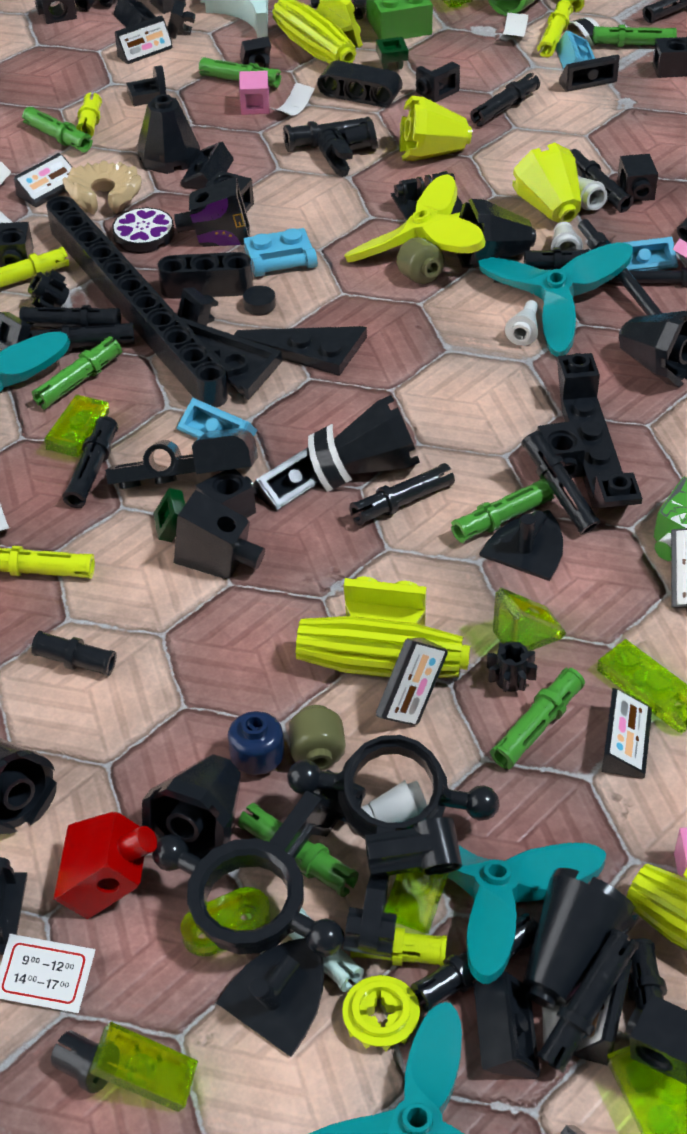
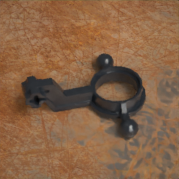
M384 735L365 742L345 762L340 773L321 771L314 762L299 760L290 767L287 774V782L290 788L301 795H304L306 791L314 792L318 788L338 791L339 808L347 824L363 839H365V835L411 829L420 821L443 817L446 807L466 810L473 819L478 821L489 820L494 817L500 807L496 792L485 785L476 786L469 792L449 789L447 777L434 754L419 741L402 735ZM399 754L415 760L425 769L432 782V796L429 804L418 816L405 822L387 823L372 818L360 807L353 788L358 772L368 761L381 755ZM370 875L366 888L364 908L349 907L343 950L391 958L397 914L384 912L390 876L371 878Z
M354 783V795L361 807L362 801L366 796V790L364 787ZM319 788L314 792L306 791L269 842L257 838L236 839L213 848L201 859L188 852L187 844L177 835H164L157 840V848L152 852L154 863L162 870L173 871L181 869L191 875L187 890L189 911L196 927L220 949L238 955L258 954L277 946L293 932L306 938L309 948L317 956L324 958L336 955L343 946L344 932L335 920L325 918L314 921L299 913L304 903V880L295 861L296 856L312 834L327 837L338 820L347 823L339 808L338 791ZM260 867L272 871L283 880L287 888V899L281 912L270 923L254 930L237 931L221 926L210 916L207 910V898L213 885L223 875L239 868Z

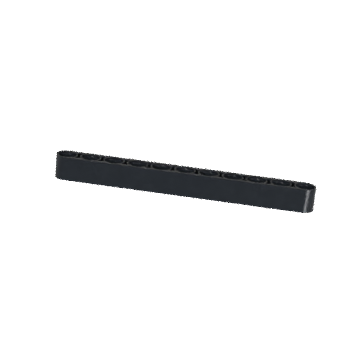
M57 196L50 199L46 204L52 235L116 308H120V313L129 323L133 322V328L195 399L215 408L225 404L228 399L226 371L219 360L73 199L67 196Z

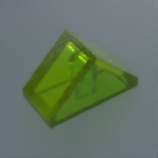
M501 587L495 593L493 632L501 643L521 642L528 651H532L558 641L567 634L546 606Z

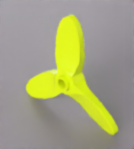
M446 174L435 178L427 186L417 201L416 212L404 224L389 233L357 246L344 256L347 262L362 260L402 245L411 238L416 237L430 241L440 250L454 253L477 252L484 248L486 241L482 230L478 226L457 216L450 215L456 202L458 191L454 178Z

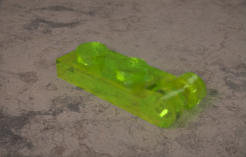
M627 639L623 640L598 660V672L630 696L652 707V713L677 732L683 733L687 731V684Z

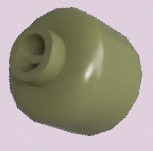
M420 237L411 238L400 248L397 255V266L399 271L413 282L422 285L428 284L436 280L441 274L444 267V256L442 251L430 241Z
M310 705L300 710L289 722L290 752L295 762L309 760L314 762L322 771L337 763L345 754L346 743L343 722L340 716L331 709L322 705Z

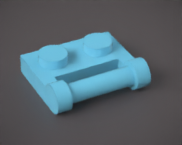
M292 228L282 232L257 234L252 237L243 238L245 252L251 257L254 277L265 276V272L300 266H306L307 268L318 266L316 251L311 246L305 228Z

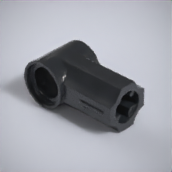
M449 817L426 819L416 823L411 829L365 835L371 878L420 871L423 875H441L456 871L462 867L455 823Z

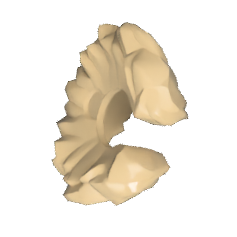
M102 160L99 164L94 163L91 165L87 163L84 167L82 165L76 168L72 167L68 178L64 177L62 181L65 189L83 211L94 215L98 209L96 193L91 188L95 191L109 192L108 205L117 214L138 194L142 179L137 174L135 166H126L121 162L108 164L107 161Z

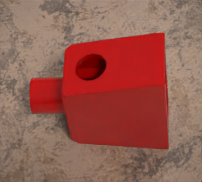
M109 812L68 825L53 899L82 917L89 919L135 890L141 882L145 855L154 852L157 848V838L153 830L148 826L140 827L118 812Z

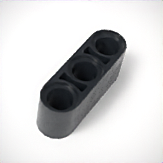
M339 60L330 62L317 80L318 89L325 96L379 107L389 106L403 85L400 75L392 70Z
M242 252L169 255L161 258L157 264L161 294L170 299H181L183 288L194 287L202 295L225 297L241 296L248 288L253 287L251 257Z

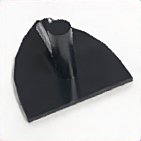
M537 510L531 514H524L498 529L487 541L480 552V556L550 581L563 556V536L559 523L550 510Z
M306 938L289 940L270 948L244 966L229 983L216 1004L292 1057L306 1037L318 1013L324 983L323 957L317 956L309 948Z

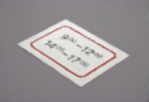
M10 934L0 965V999L79 1014L96 949Z

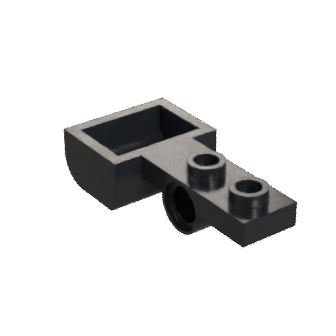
M243 428L211 431L204 433L192 444L193 454L181 455L180 449L175 443L169 440H160L145 451L143 461L112 465L106 469L108 485L119 483V489H127L141 486L140 480L154 478L155 484H163L176 481V475L194 472L202 474L252 467L258 459L256 441L254 436ZM163 449L169 453L171 457L169 467H160L155 463V450Z

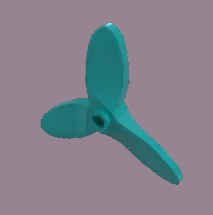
M621 242L607 244L575 257L561 269L553 270L538 269L517 261L493 257L478 260L480 271L486 276L500 283L532 293L544 301L542 313L543 334L550 353L558 357L568 354L575 339L576 312L573 296L594 290L621 273L633 258V247L630 244Z
M54 331L43 333L0 352V392L4 387L31 378L65 355L70 347V340L67 334Z
M563 843L529 849L502 861L477 856L459 846L462 867L456 871L441 875L458 884L474 900L466 939L468 966L474 978L482 984H490L497 980L504 972L514 946L517 919L516 902L544 900L549 879L557 868L578 870L579 873L575 879L585 883L591 882L592 878L598 877L604 869L605 851L589 843Z
M448 1002L439 1003L423 1019L413 1040L406 1064L404 1100L395 1109L331 1124L309 1134H464L444 1122L442 1117L454 1091L461 1058V1020L454 1006Z

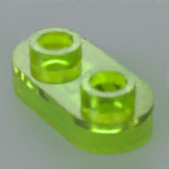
M242 887L207 902V910L210 916L224 927L237 931L254 930L270 922L269 900L257 888ZM189 911L181 922V935L185 948L192 954L203 957L223 951L211 939L199 938L203 932L196 927ZM244 914L255 915L248 920L241 919V916Z

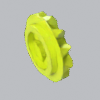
M371 976L356 983L347 993L342 1008L343 1021L348 1029L350 1038L355 1037L361 1041L366 1049L370 1046L382 1047L387 1052L392 1045L400 1042L406 1044L408 1037L414 1030H417L420 1016L419 1001L413 990L403 981L391 976ZM377 999H381V1004L386 1012L392 1013L388 1015L385 1027H381V1023H378L376 1016H368L375 1013Z

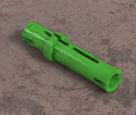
M618 25V27L594 26L593 44H615L617 47L630 44L655 45L656 38L677 37L676 28L625 27V25Z
M202 57L199 63V73L202 76L239 81V72L268 70V86L278 88L281 82V75H277L281 73L280 69L259 67L256 63L244 65Z
M31 106L23 111L22 119H25L23 122L26 125L56 138L57 142L64 146H72L84 153L90 150L93 143L91 135L77 130L76 126L72 123L61 122Z
M111 336L107 337L90 351L85 350L78 355L79 359L33 390L32 397L37 405H41L42 409H47L90 376L95 377L101 373V368L122 354V348L118 341H113Z
M540 479L492 503L484 502L472 513L451 522L453 525L451 526L452 533L460 543H464L478 534L486 531H496L504 522L528 512L541 504L552 501L555 498L554 492L545 479Z
M566 667L547 689H541L534 697L535 702L529 710L522 715L502 740L490 750L492 759L504 769L507 767L511 769L520 759L521 755L543 733L545 728L554 719H560L566 712V705L585 686L582 675L577 670Z
M252 803L246 807L253 814L252 817L243 811L239 817L238 826L258 839L269 842L282 825V822L261 809L256 803ZM308 840L295 858L304 876L309 879L317 878L336 891L341 897H345L350 893L345 884L354 888L358 881V872L331 856L328 848L321 843L313 844Z

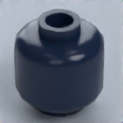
M253 711L238 716L231 723L227 734L230 759L238 770L246 774L260 775L274 770L281 763L285 752L282 726L276 717L266 712Z

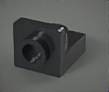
M453 61L433 71L423 66L416 68V92L436 103L460 91V65Z

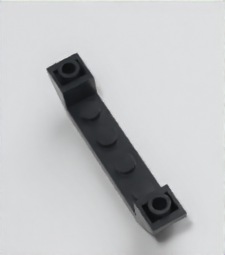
M576 353L558 356L557 366L561 409L565 422H574L585 448L582 477L592 508L642 504L643 498L634 472L623 473L597 398L600 374L593 354Z

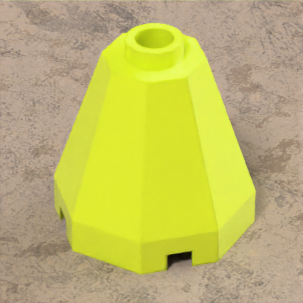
M411 96L405 102L404 110H409L408 117L402 116L399 138L400 152L406 151L402 155L403 161H418L462 151L466 144L470 143L472 127L468 126L466 118L425 97Z
M557 143L548 144L549 150L543 152L540 148L531 150L513 169V175L516 180H513V188L520 197L552 221L557 223L572 221L581 209L575 157L569 149Z

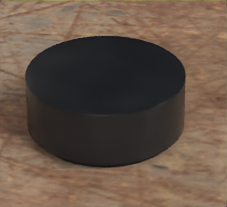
M261 285L248 288L243 293L244 308L247 312L254 315H264L271 312L276 307L274 290Z

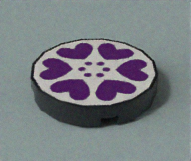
M145 207L126 211L118 216L112 224L114 241L116 244L120 243L123 249L130 252L145 253L159 249L158 245L165 242L166 246L170 243L175 235L173 218L167 212L156 208Z

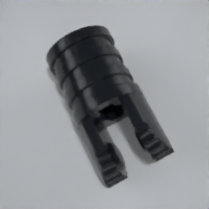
M328 126L321 129L316 136L317 146L337 175L342 177L348 175L350 166H348L349 164L346 160L352 159L354 155L350 146L336 127Z

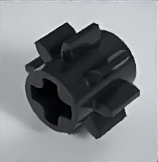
M53 269L50 273L47 271L45 274L38 272L28 288V293L34 299L32 305L36 307H62L69 295V288L64 283L66 277Z
M521 642L499 643L497 654L488 653L487 655L488 681L490 683L496 682L504 692L525 691L526 679L536 680L538 666L534 664L535 651H528Z

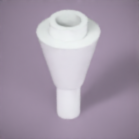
M527 301L524 309L506 323V336L516 345H530L538 336L536 320L538 304L535 301Z

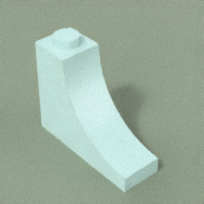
M200 0V3H205L206 13L226 14L240 18L255 29L257 38L268 36V0Z

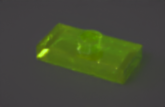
M420 871L397 874L384 912L397 914L396 923L429 934L449 873L423 875Z
M110 1022L103 1029L90 1074L179 1112L186 1107L198 1060Z

